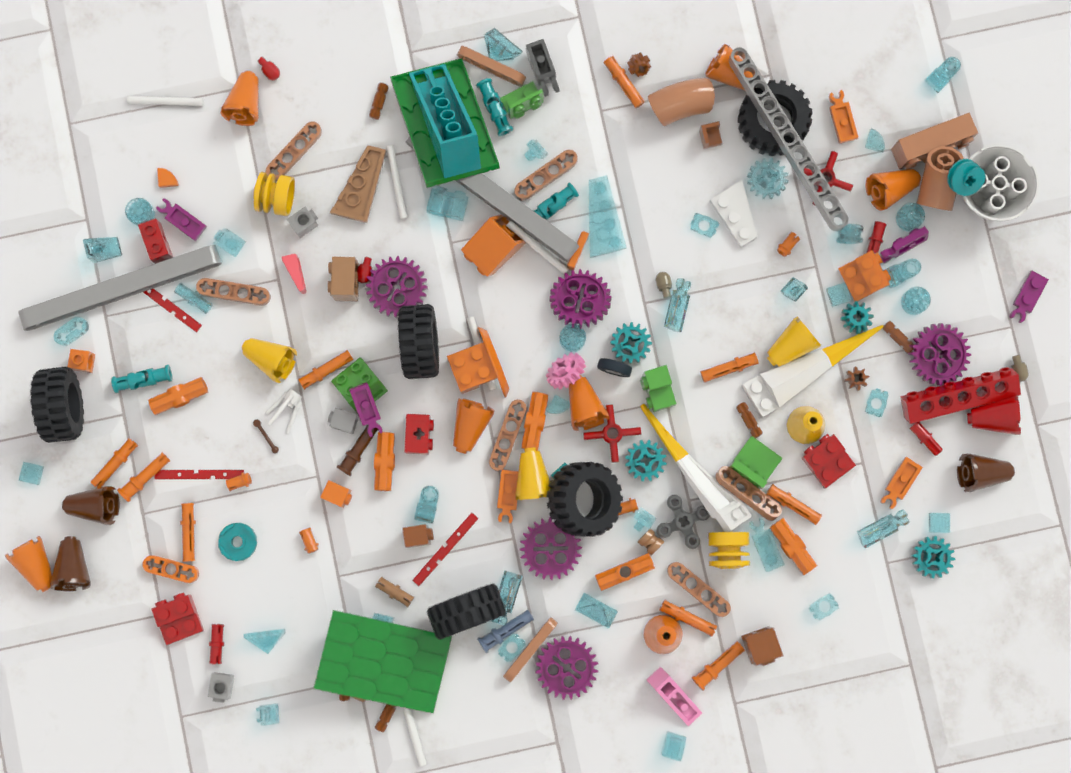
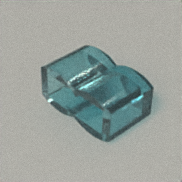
M437 186L436 189L432 188L426 209L427 213L464 221L469 201L466 193L461 191L451 193L447 191V188Z

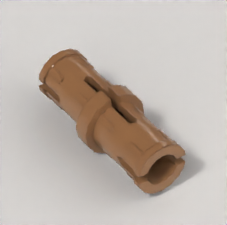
M382 576L375 586L388 594L389 598L396 599L406 607H409L414 599V596L400 589L399 585L395 586Z

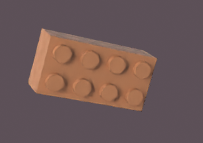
M969 112L899 139L891 148L899 170L906 168V170L912 169L921 161L926 163L927 155L936 147L947 146L954 149L958 147V150L968 147L969 143L974 141L978 131Z

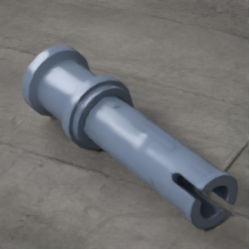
M527 609L498 629H491L489 634L482 638L479 637L477 640L487 654L489 649L497 644L501 645L503 639L529 622L534 621V618Z

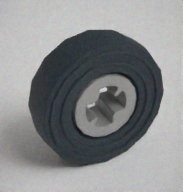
M600 358L597 368L603 372L620 377H630L632 367L625 363L606 358Z

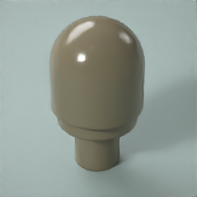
M660 272L655 279L657 289L662 291L664 299L670 298L669 289L672 288L670 275L666 272Z
M1020 355L1012 356L1014 365H1011L1012 369L1019 374L1020 382L1025 381L1029 375L1027 365H1025V362H1021Z

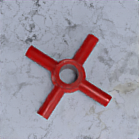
M831 151L826 167L820 171L823 175L829 177L830 182L828 184L830 187L835 186L851 192L852 184L835 177L833 167L838 153ZM809 168L804 169V173L807 176L813 174ZM817 185V192H822V187Z
M606 405V411L609 415L607 425L602 431L584 432L583 436L584 440L603 438L605 442L610 444L611 463L619 462L617 443L622 439V436L641 435V427L621 429L619 425L615 424L613 405ZM615 429L618 436L611 439L607 436V431Z

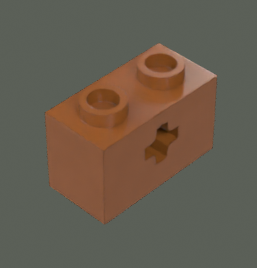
M426 524L402 528L406 548L431 545V540H434L433 530Z

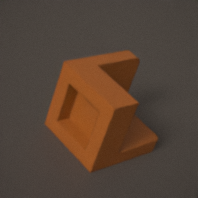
M719 121L701 125L699 133L703 149L722 145Z

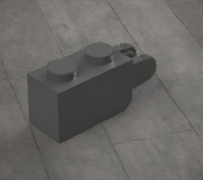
M544 39L526 44L529 62L538 86L544 92V97L549 96L548 88L545 85L549 82L552 83L553 90L556 93L560 92L555 68Z

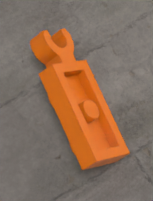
M842 90L838 93V99L834 98L833 93L829 94V100L834 104L829 109L839 144L859 138L849 102L843 103L844 92Z
M905 457L885 488L889 494L883 496L880 503L884 504L887 499H890L891 505L889 509H893L897 504L896 498L903 500L923 467Z
M501 470L497 508L502 509L498 516L499 522H502L504 515L509 516V523L513 521V516L510 512L517 509L515 495L518 471Z

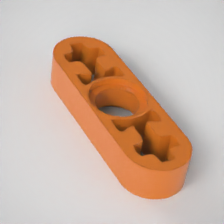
M154 555L147 556L143 561V568L148 573L186 583H193L199 577V570L189 564ZM155 559L154 563L162 564V561H164L161 568L153 567L152 570L148 562ZM170 563L176 566V572L173 575H169L166 572V567ZM192 569V573H194V577H190L189 580L187 579L188 576L180 574V578L178 577L181 570L189 571Z

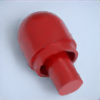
M264 57L258 59L257 62L262 66V73L271 81L277 80L280 76L279 68L273 62H267Z
M365 257L363 264L358 266V282L363 284L369 282L367 276L372 275L370 271L372 269L370 266L372 258Z

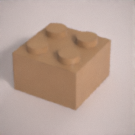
M332 257V262L328 264V272L331 274V281H328V293H330L335 301H358L359 282L357 269L359 263L355 257Z

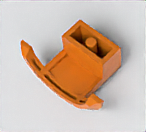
M478 327L483 340L482 343L447 356L460 392L464 394L479 388V385L498 378L503 395L507 397L509 386L487 330Z

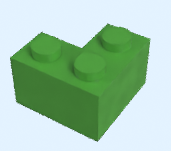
M667 365L644 371L640 383L643 391L646 390L648 394L646 398L648 408H652L653 412L675 406L677 403L672 391V380Z

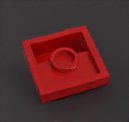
M835 434L823 436L818 440L820 444L815 448L813 445L803 451L805 455L801 458L824 489L856 466Z
M184 592L173 596V601L167 602L166 599L155 603L156 607L151 609L166 645L204 631L191 594L186 596Z

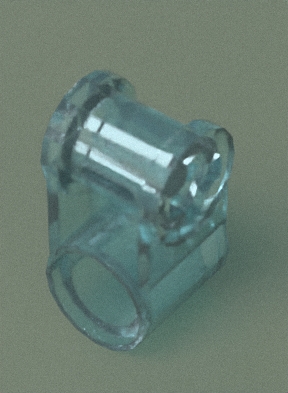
M956 57L947 58L924 81L939 93L960 70L961 63ZM950 65L953 67L951 70L947 68Z
M912 258L887 268L891 280H889L890 289L914 278L921 271V263L917 259ZM908 264H912L915 267V273H910L907 270Z
M426 486L422 489L414 520L433 524L439 497L436 487ZM430 489H433L432 493H435V497H431V499L428 500V496L425 495V491L427 492Z

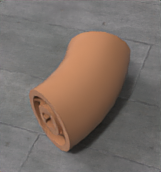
M696 78L678 82L648 95L649 103L664 127L686 117L709 113L713 108L715 99L713 84L708 78Z
M940 146L929 152L917 204L947 211L953 210L957 193L950 189L947 183V176L953 164L964 159L958 150L952 147Z

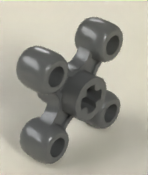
M671 495L667 499V506L674 512V519L670 523L659 524L656 529L657 535L661 538H668L672 532L681 531L685 536V545L689 549H695L700 545V538L693 532V524L698 520H707L710 514L704 505L697 507L693 513H687L682 508L681 497ZM672 499H676L678 501V504L676 506H673L671 504ZM700 510H705L706 515L704 517L700 515ZM683 516L686 517L688 525H684V527L679 522V518L682 519ZM662 527L667 528L666 534L661 533ZM690 538L695 539L696 542L694 545H691L689 543Z

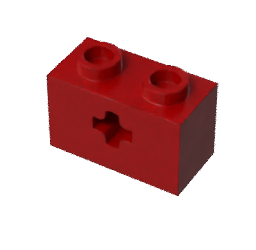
M156 218L138 225L149 258L153 263L156 264L173 258L162 224Z
M406 414L404 451L406 454L429 455V450H433V439H430V431H434V420H431L430 415ZM419 429H421L422 433H425L424 436H421V439L415 436Z

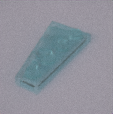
M607 175L589 180L590 258L627 248Z

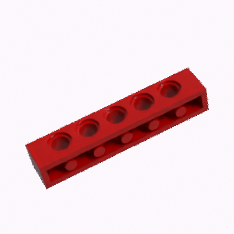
M1004 367L996 372L982 373L981 376L966 377L962 381L946 382L942 386L927 387L919 392H909L901 396L904 418L909 424L1020 396L1019 374L1012 368Z

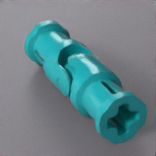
M483 79L476 84V87L480 89L483 95L482 100L487 111L491 114L492 122L495 123L498 129V136H504L513 131L514 128L510 126L507 120V113L503 109L502 101L491 84L492 79Z
M569 182L567 187L559 193L555 192L551 197L540 203L534 212L547 220L564 208L571 199L577 198L579 194Z
M165 365L163 368H150L138 371L137 373L131 372L127 376L118 378L113 376L111 383L114 392L119 393V391L125 389L134 390L139 387L153 386L157 382L167 380L171 382L173 377L170 366Z

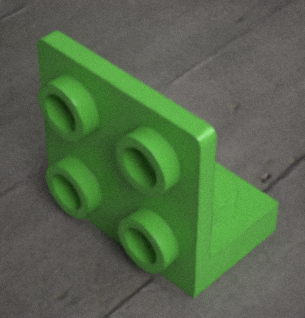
M532 81L500 99L509 118L515 117V119H518L525 115L526 111L530 109L536 110L542 106V103H544V92L542 89L538 90Z
M361 357L331 381L356 413L357 410L349 392L350 388L367 382L374 401L388 392Z
M751 436L729 467L757 488L763 489L767 484L768 478L781 462L782 457Z

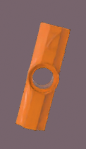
M200 377L186 384L175 385L167 389V392L149 399V406L154 415H158L171 408H179L188 404L190 400L208 393V388L203 378Z
M532 392L529 412L527 411L524 424L525 432L521 449L536 447V451H538L541 432H543L548 394Z
M378 432L377 453L374 456V470H376L374 490L391 491L392 471L395 468V433Z
M784 518L769 527L781 543L780 546L789 559L793 560L803 575L817 567L816 562L807 552L804 542L792 531Z
M649 553L601 572L595 575L601 591L653 570L655 567ZM623 566L630 569V575L626 578L622 577L619 572Z

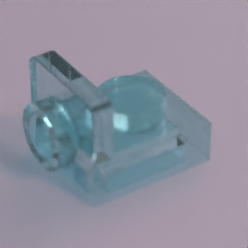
M223 228L215 234L213 244L236 257L246 241L230 230Z

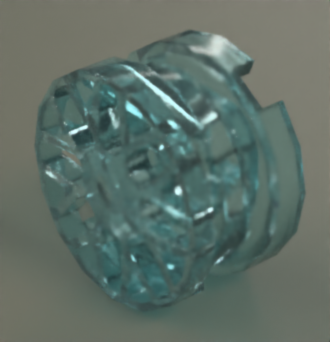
M143 198L132 199L125 207L126 217L136 226L155 217L153 206Z
M913 202L903 205L896 214L898 227L908 232L919 228L925 220V211L919 204Z
M847 224L841 231H838L839 237L836 238V242L842 244L862 243L861 233L864 227L859 224Z
M917 286L910 288L901 298L902 308L910 315L921 314L928 309L931 302L928 291Z
M569 324L560 332V344L566 351L577 352L585 345L586 333L583 328H579V325H575L572 328V324Z

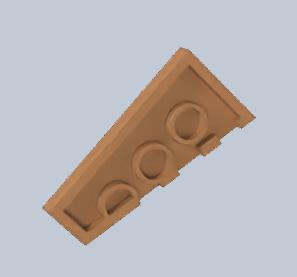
M367 145L354 172L350 175L345 188L340 193L336 204L332 207L330 214L364 223L368 222L386 155L385 149Z

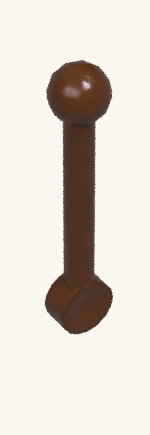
M258 419L254 420L253 425L258 427L272 448V453H278L279 448L274 446L262 428L261 421Z

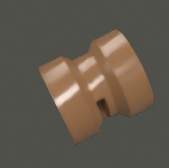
M650 528L639 539L638 543L641 546H645L647 552L652 556L664 541L661 538H657L655 532Z

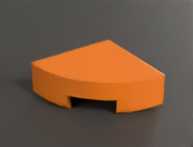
M157 168L158 185L160 188L179 186L176 177L169 170Z

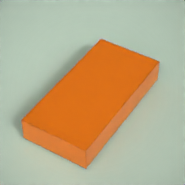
M585 231L581 232L577 241L579 248L567 264L569 270L575 269L589 238V233Z

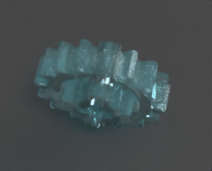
M763 158L762 163L757 160L755 162L756 167H750L749 170L751 172L747 174V177L751 179L748 180L747 185H752L750 191H757L756 197L762 194V199H765L767 195H769L770 199H773L774 194L780 196V190L784 191L786 189L784 185L788 184L789 180L784 178L788 176V172H783L785 165L780 167L779 160L773 163V158H770L769 162ZM761 169V175L755 177L756 172ZM766 175L768 178H771L770 182H768L767 179H764ZM780 180L779 185L774 189V182Z

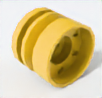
M260 172L254 187V210L257 212L264 210L265 213H269L273 205L275 215L289 216L295 193L294 177L280 175L276 183L273 173H270L268 176L266 172Z
M749 532L708 533V546L717 547L716 552L709 553V556H717V561H709V566L720 569H739L744 566H750V561H741V556H750L749 552L741 551V547L749 545Z

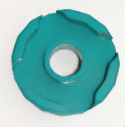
M231 523L220 532L218 548L227 559L243 561L251 557L255 552L257 536L250 526L243 523ZM236 536L241 537L243 540L242 545L238 548L233 545V539Z

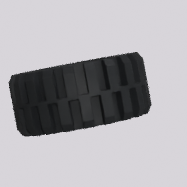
M769 80L767 85L778 103L789 111L792 125L803 142L812 124L811 116L813 112L812 108H809V99H804L805 93L801 89L797 91L795 89L796 85L792 83L789 86L786 85L784 80H780L779 83H776L775 80ZM754 88L755 93H763L761 88ZM746 95L740 107L737 121L739 123V133H743L742 139L745 143H750L749 147L752 150L755 148L759 149V153L762 155L765 152L769 153V156H775L776 153H779L780 156L784 155L772 133L760 125L757 118L758 111L750 97ZM784 136L785 142H793L790 136Z
M430 304L402 306L398 311L400 360L403 375L407 379L434 378L439 374L438 331L434 307Z
M69 367L38 370L33 375V380L31 381L30 404L32 406L33 422L37 433L40 434L39 437L48 443L76 440L81 435L84 424L82 391L76 373Z
M574 462L563 466L560 471L554 474L553 477L555 479L550 481V491H547L546 497H549L547 509H550L549 515L551 519H555L554 524L558 528H562V532L572 536L595 537L596 535L604 534L605 531H609L613 527L612 523L617 522L619 518L617 515L622 510L620 505L621 501H623V496L620 494V491H622L621 485L617 484L618 478L616 475H611L612 470L600 463ZM584 481L590 486L593 493V506L585 517L579 512L576 504L577 491Z
M494 583L448 599L427 609V615L435 637L439 640L504 616L506 613L500 592Z

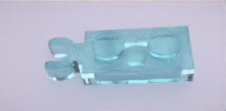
M678 278L676 281L677 290H672L664 327L675 332H682L690 299L687 291L691 288V282L685 281L684 278Z
M905 510L898 511L895 516L889 514L857 531L862 546L867 548L899 531V526L909 524L910 521Z
M761 517L758 518L760 521L759 527H755L752 521L749 522V526L756 532L751 537L765 571L769 572L785 564L771 530H764L765 522Z
M504 570L499 592L506 613L504 616L493 619L492 622L504 626L507 624V613H512L523 576Z

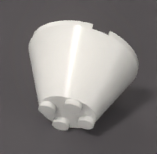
M991 145L980 149L969 158L977 163L986 175L984 184L976 193L970 196H963L972 211L985 219L1000 222L1015 219L1032 206L1038 193L1039 180L1034 165L1032 166L1024 153L1006 145Z

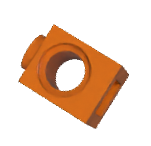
M70 349L67 367L74 371L93 373L96 354L90 351Z
M328 480L320 498L344 508L345 505H349L352 499L350 494L352 490Z

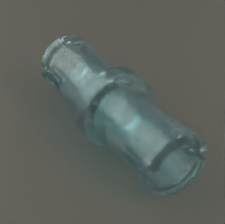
M180 283L174 293L187 300L189 305L196 306L205 314L213 306L212 303L199 296L200 293L192 291L183 283Z

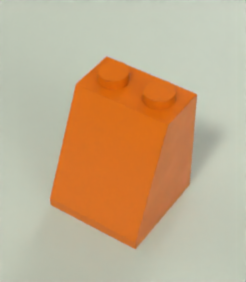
M501 214L490 217L461 249L464 257L477 266L479 273L487 277L498 271L526 244L525 241L506 226L509 220Z

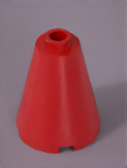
M1018 396L972 408L971 413H967L968 424H972V428L1021 435Z

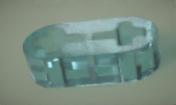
M75 317L55 331L54 340L62 346H67L84 335L89 329V324L84 318ZM77 322L83 323L81 325V330L75 329L77 327ZM61 333H64V334L69 333L68 335L65 336V337H66V340H65V341L62 340V339L59 340V339L61 338V335H60Z

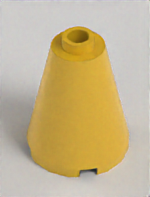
M797 316L768 350L769 356L767 359L773 366L777 364L780 367L819 348L821 344Z
M254 338L244 341L242 345L243 355L274 382L281 383V379L285 380L295 366L296 361L293 360L294 355L297 356V351L292 347Z
M801 406L793 410L786 424L790 437L801 444H811L818 441L825 431L823 415L817 409L810 406Z
M536 447L525 448L524 453L520 455L515 498L516 500L546 498L547 491H550V479L541 452L536 451Z

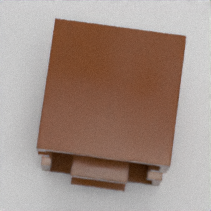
M768 626L741 636L750 663L755 666L759 664L763 666L775 662L776 658L784 656L774 627Z

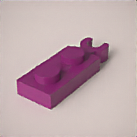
M163 198L162 201L166 203V207L161 209L157 206L156 209L162 214H167L165 219L196 242L207 226L175 203L172 207L171 203Z
M925 226L920 229L916 228L908 236L896 239L891 248L880 252L883 263L890 261L893 257L897 258L927 241L929 234Z
M1030 271L1013 303L1017 309L1010 313L1009 318L1012 319L1017 313L1020 315L1018 322L1022 323L1026 319L1025 312L1031 313L1049 279L1034 271Z
M368 383L350 388L349 392L361 424L363 426L368 424L367 433L369 436H373L371 431L375 427L382 433V427L376 423L381 417Z

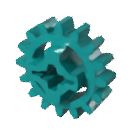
M631 322L629 327H627L623 323V329L621 330L617 327L616 331L618 334H612L615 340L610 341V344L615 345V347L611 351H617L616 358L621 356L623 363L626 359L629 360V364H632L633 360L639 363V357L645 359L646 355L644 353H650V349L647 346H651L652 342L647 341V339L651 335H645L647 329L641 330L640 324L634 327L633 322ZM631 331H635V332L639 333L640 335H639V336H636V335L632 334ZM624 334V341L618 344L619 337ZM628 339H631V341L636 342L634 344V347H631V345H625L628 343ZM644 343V347L639 353L638 345ZM622 351H628L631 355H626Z
M640 440L639 446L633 443L634 449L627 450L630 456H625V459L629 460L625 467L630 466L631 469L628 473L634 472V479L640 476L642 482L645 477L652 481V476L655 478L659 477L658 471L664 472L661 466L667 464L662 461L666 455H661L660 453L663 448H656L657 442L650 445V440L646 444H644L643 440ZM647 448L652 449L656 454H650ZM639 450L640 456L633 460L635 452ZM643 456H646L647 459H653L648 462V466L645 463L639 462L643 459ZM658 462L657 468L652 472L651 466L653 463ZM635 467H641L644 469V473L639 472Z
M933 536L932 540L929 537H925V543L920 540L918 541L920 546L913 547L917 552L916 554H911L912 557L916 558V561L912 562V564L918 565L917 572L923 570L922 576H927L929 573L930 578H934L935 574L938 578H941V572L948 574L947 568L954 567L950 564V561L955 560L954 557H951L954 550L948 549L951 545L950 543L943 544L944 538H940L937 541V536ZM930 544H935V545H938L939 547L936 548V549H933V548H932L931 546H929V545H930ZM931 554H936V561H930L932 558ZM934 565L938 570H929L928 567Z

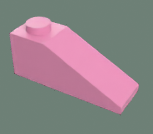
M661 667L647 679L649 684L687 726L702 714L698 707Z

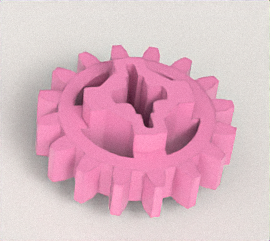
M572 352L568 356L564 354L561 359L558 357L552 363V368H548L549 373L546 374V380L554 389L559 388L561 390L563 386L568 388L570 383L575 384V381L581 378L579 375L585 372L583 370L586 367L584 359L578 353L573 354Z

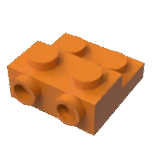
M870 251L838 268L854 301H859L890 285L889 280H891L887 269L883 271L880 265L883 261L878 252Z

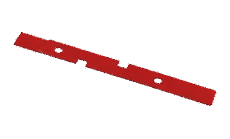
M154 288L150 289V293L147 291L143 292L168 312L174 311L176 313L174 316L195 332H198L202 325L170 300L166 299L164 301L162 299L163 295Z
M159 470L154 475V479H211V476H215V479H231L242 475L244 470H198V473H194V470Z
M470 513L446 541L448 545L446 547L442 545L412 581L420 586L439 565L436 563L438 559L442 561L475 524L478 517Z

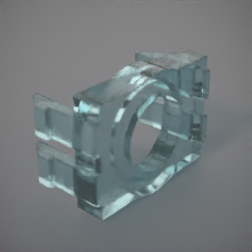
M695 213L694 219L690 224L691 230L710 238L715 235L716 228H718L720 223L708 216ZM707 221L710 225L709 229L702 231L699 228V222Z
M878 388L871 390L865 412L876 417H882L887 405L888 392H881V389ZM874 398L880 399L882 402L881 408L874 409L871 406V401Z
M828 593L824 597L818 598L808 609L810 612H814L813 617L815 619L821 620L839 609V605L834 600L833 595ZM822 601H827L830 604L828 612L820 611L819 604Z
M512 633L498 650L501 657L504 656V660L507 662H512L526 645V641L520 639L517 633ZM509 642L517 644L518 649L515 653L507 651L506 646Z

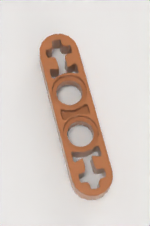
M461 46L457 53V56L464 61L514 85L522 87L526 76L519 71L468 47Z
M308 122L266 167L268 176L272 173L271 169L276 170L279 167L278 161L285 168L282 169L280 167L277 170L279 174L275 175L276 181H278L280 175H286L322 135V130L318 123ZM315 127H317V128H316L317 133H316V134H314V133H311V134H310L309 128H313V129H314ZM303 134H305L306 136L309 137V139H310L309 142H308V140L306 139V137L302 136ZM298 140L305 141L303 149L295 147V143ZM285 154L293 156L290 163L283 162L282 158Z
M573 150L563 151L519 182L515 187L516 197L522 201L527 200L569 171L577 163L576 152ZM566 155L569 157L573 156L572 163L567 161L564 163L565 168L563 169L558 160L562 163L566 160ZM551 165L558 166L559 172L557 174L549 173L548 169ZM534 177H543V184L535 185L533 182ZM530 181V184L534 188V190L532 191L530 187L526 191L527 195H524L523 193L519 194V188H527L529 186L527 182Z
M202 278L196 284L197 291L206 297L255 305H266L271 299L269 291L263 287ZM207 283L210 287H215V294H213L214 291L212 289H206V292H204L201 286ZM226 285L229 287L227 295L219 293L221 286ZM242 288L248 291V295L245 298L238 297V291ZM252 290H254L253 293L257 295H260L261 292H263L266 298H263L262 301H260L258 297L252 296Z
M522 400L512 401L508 408L489 460L490 467L495 471H501L507 465L527 409L526 404ZM518 403L521 404L523 411H519L517 417H521L520 421L509 417V414L514 415L515 409L513 405L517 406ZM509 421H514L517 424V428L513 432L506 429V424ZM502 439H507L510 442V447L506 450L499 447V442ZM496 450L501 453H507L506 457L502 455L501 461L503 465H499L498 468L492 462L493 459H497L499 453H495Z
M723 466L716 473L717 482L764 518L773 521L781 515L782 508L775 500L728 466ZM724 473L728 475L726 479L723 477ZM738 483L745 487L744 492L737 489L736 485ZM752 495H757L761 502L755 503Z
M674 562L668 566V576L715 615L724 617L729 614L731 610L729 602L684 565ZM677 566H679V571L683 575L685 574V571L688 573V575L684 577L682 583L679 581V579H681L679 575H672V567L676 568ZM688 578L696 580L697 585L695 588L689 589L686 586ZM704 590H709L712 594V598L709 601H704L701 598V593ZM716 596L719 598L716 600L717 603L721 605L723 603L726 604L724 607L726 612L721 611L718 613L719 608L715 604H713L712 608L709 606Z
M550 617L504 674L503 677L507 681L512 682L556 627L558 622Z

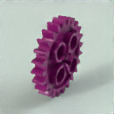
M390 256L389 262L386 263L382 259V266L376 263L377 270H370L373 277L367 276L371 283L366 284V287L371 290L367 291L366 294L372 295L369 301L370 303L376 301L373 307L375 309L380 307L379 312L381 314L386 310L387 317L393 313L394 317L397 318L398 311L402 306L416 305L417 303L423 304L420 298L427 297L423 292L428 290V287L423 285L427 282V278H421L425 273L424 271L418 272L420 269L419 265L413 267V260L407 263V257L400 261L399 256H397L396 261H393ZM392 270L399 271V275L396 278L389 277V273ZM404 273H407V275L401 280L402 275ZM414 280L415 285L412 288L405 287L406 281ZM394 284H395V285H398V284H399L400 287H401V289H400V290H399V289H396V290L394 291L393 285H394ZM381 286L389 287L386 294L379 293ZM393 293L391 300L387 301L388 297ZM397 296L405 297L402 304L395 303Z
M579 269L578 274H575L574 270H572L570 276L565 272L564 279L558 277V283L554 282V289L550 290V302H552L550 308L554 309V315L559 314V321L565 319V325L571 322L572 328L576 324H579L580 329H582L583 324L590 328V322L597 325V319L603 321V315H608V309L611 307V290L606 289L608 283H602L603 277L596 279V273L590 276L589 270L585 274H582L581 269ZM586 285L583 297L581 299L579 312L575 313L578 305V300L580 299L582 286ZM570 287H577L578 289L571 290ZM594 291L596 294H589L588 292ZM571 303L573 306L567 307L565 304ZM587 307V308H591L592 310H591V311H585L584 308Z
M938 323L937 326L936 324H931L930 328L923 327L924 332H917L919 338H913L916 344L910 345L914 349V352L908 353L914 357L909 361L910 363H915L912 370H919L916 376L924 375L922 381L929 380V384L936 382L937 385H942V383L950 382V380L956 382V376H963L960 371H967L964 364H970V361L966 360V357L971 356L970 353H966V350L971 348V346H965L968 339H961L964 333H957L958 328L953 327L951 329L950 324L944 326L943 323ZM939 336L943 338L942 345L938 344L937 340ZM926 349H928L930 352V355L927 359L924 356V352ZM952 350H954L956 353L954 359H952L950 356ZM939 363H941L942 365V371L940 373L937 371V365Z
M549 517L548 523H545L543 518H541L540 525L534 522V529L528 526L527 528L530 533H523L527 539L520 541L525 547L519 550L525 552L521 556V559H527L524 566L531 565L529 572L535 569L536 577L542 573L543 579L549 575L550 579L553 580L554 575L561 579L560 573L562 572L568 576L567 569L574 571L572 564H579L575 558L582 556L577 553V550L582 549L581 546H577L581 539H575V536L562 532V528H558L552 522L551 517ZM538 534H544L547 540L545 544L539 545L536 543L535 537ZM556 534H564L566 537L565 543L557 544L554 539ZM549 543H553V547L567 546L568 550H555L553 554H549V551H534L533 548L548 547ZM560 552L566 555V561L563 564H559L555 560L556 554ZM539 553H544L547 556L546 563L538 564L536 556Z
M561 636L560 642L554 638L553 645L547 642L548 649L541 648L544 655H537L541 662L535 663V665L540 667L535 672L542 675L537 680H544L542 688L548 686V694L555 691V698L559 693L562 694V700L565 699L566 695H569L572 700L574 693L580 697L579 691L581 690L587 693L585 687H593L590 680H597L593 673H598V670L593 668L598 662L592 661L596 654H589L592 648L585 649L586 642L580 645L579 638L573 642L571 636H569L568 641H565L564 637ZM563 648H567L571 652L570 657L567 659H562L559 656V652ZM553 656L566 665L571 663L570 668L581 675V678L578 679L569 671L563 672V666L552 659ZM578 660H583L586 663V668L582 671H578L575 668V663ZM551 664L559 667V671L555 675L548 673L547 669ZM567 676H571L575 680L574 684L570 687L565 686L563 683L564 678Z

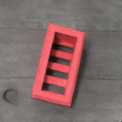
M296 254L282 256V261L296 287L302 294H305L307 291L299 257Z

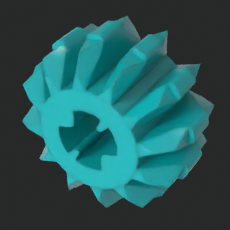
M855 301L853 306L850 303L847 304V309L842 310V314L845 316L840 318L841 321H846L843 327L850 326V333L853 332L854 328L856 334H860L861 329L866 332L868 330L867 326L873 324L869 319H872L874 315L868 314L871 308L864 309V302L860 307L858 301ZM856 314L861 317L858 322L856 321L857 319L854 320L853 318Z

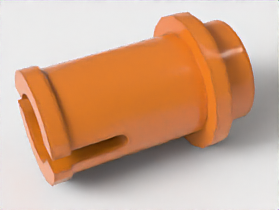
M790 232L785 241L778 245V253L784 257L790 255L792 248L800 241V237L797 236L795 238L797 234Z
M244 472L240 476L226 480L229 491L243 486L249 487V484H252L250 474Z
M629 498V501L622 502L620 505L622 510L618 515L632 511L635 513L638 510L636 500Z
M311 528L299 532L305 545L304 550L308 554L319 550V543H316Z

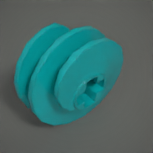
M965 158L957 161L950 168L947 183L950 189L958 195L970 196L982 187L986 175L977 163Z

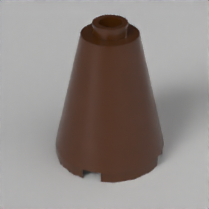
M970 453L962 454L959 458V461H962L961 466H957L958 482L960 487L965 488L964 492H973L1010 481L1015 474V469L1010 462Z
M112 486L66 496L62 502V509L67 515L104 525H112L116 521L113 520L114 516L119 514V495L114 493L113 490L116 489Z
M74 536L65 537L64 540L60 541L50 588L55 587L56 591L64 592L76 591L78 587H82V590L88 589L91 586L81 542Z

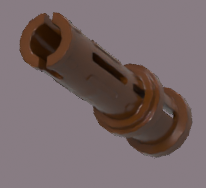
M367 426L352 449L346 451V456L341 464L336 467L350 477L352 470L357 463H360L361 455L373 438V436L370 437L367 433ZM376 427L371 431L373 436L378 431Z

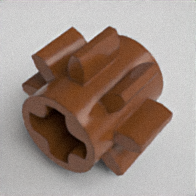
M641 52L632 55L627 62L631 75L634 73L637 77L646 75L649 68H651L649 64L650 59L647 55L643 56Z
M855 366L853 373L849 370L846 372L849 377L844 382L850 384L849 389L856 387V390L859 391L861 389L860 385L864 387L868 385L865 380L869 376L864 374L865 369L860 371ZM856 375H859V376H860L859 379H858L859 381L856 383V382L854 381V380H855V376H856Z

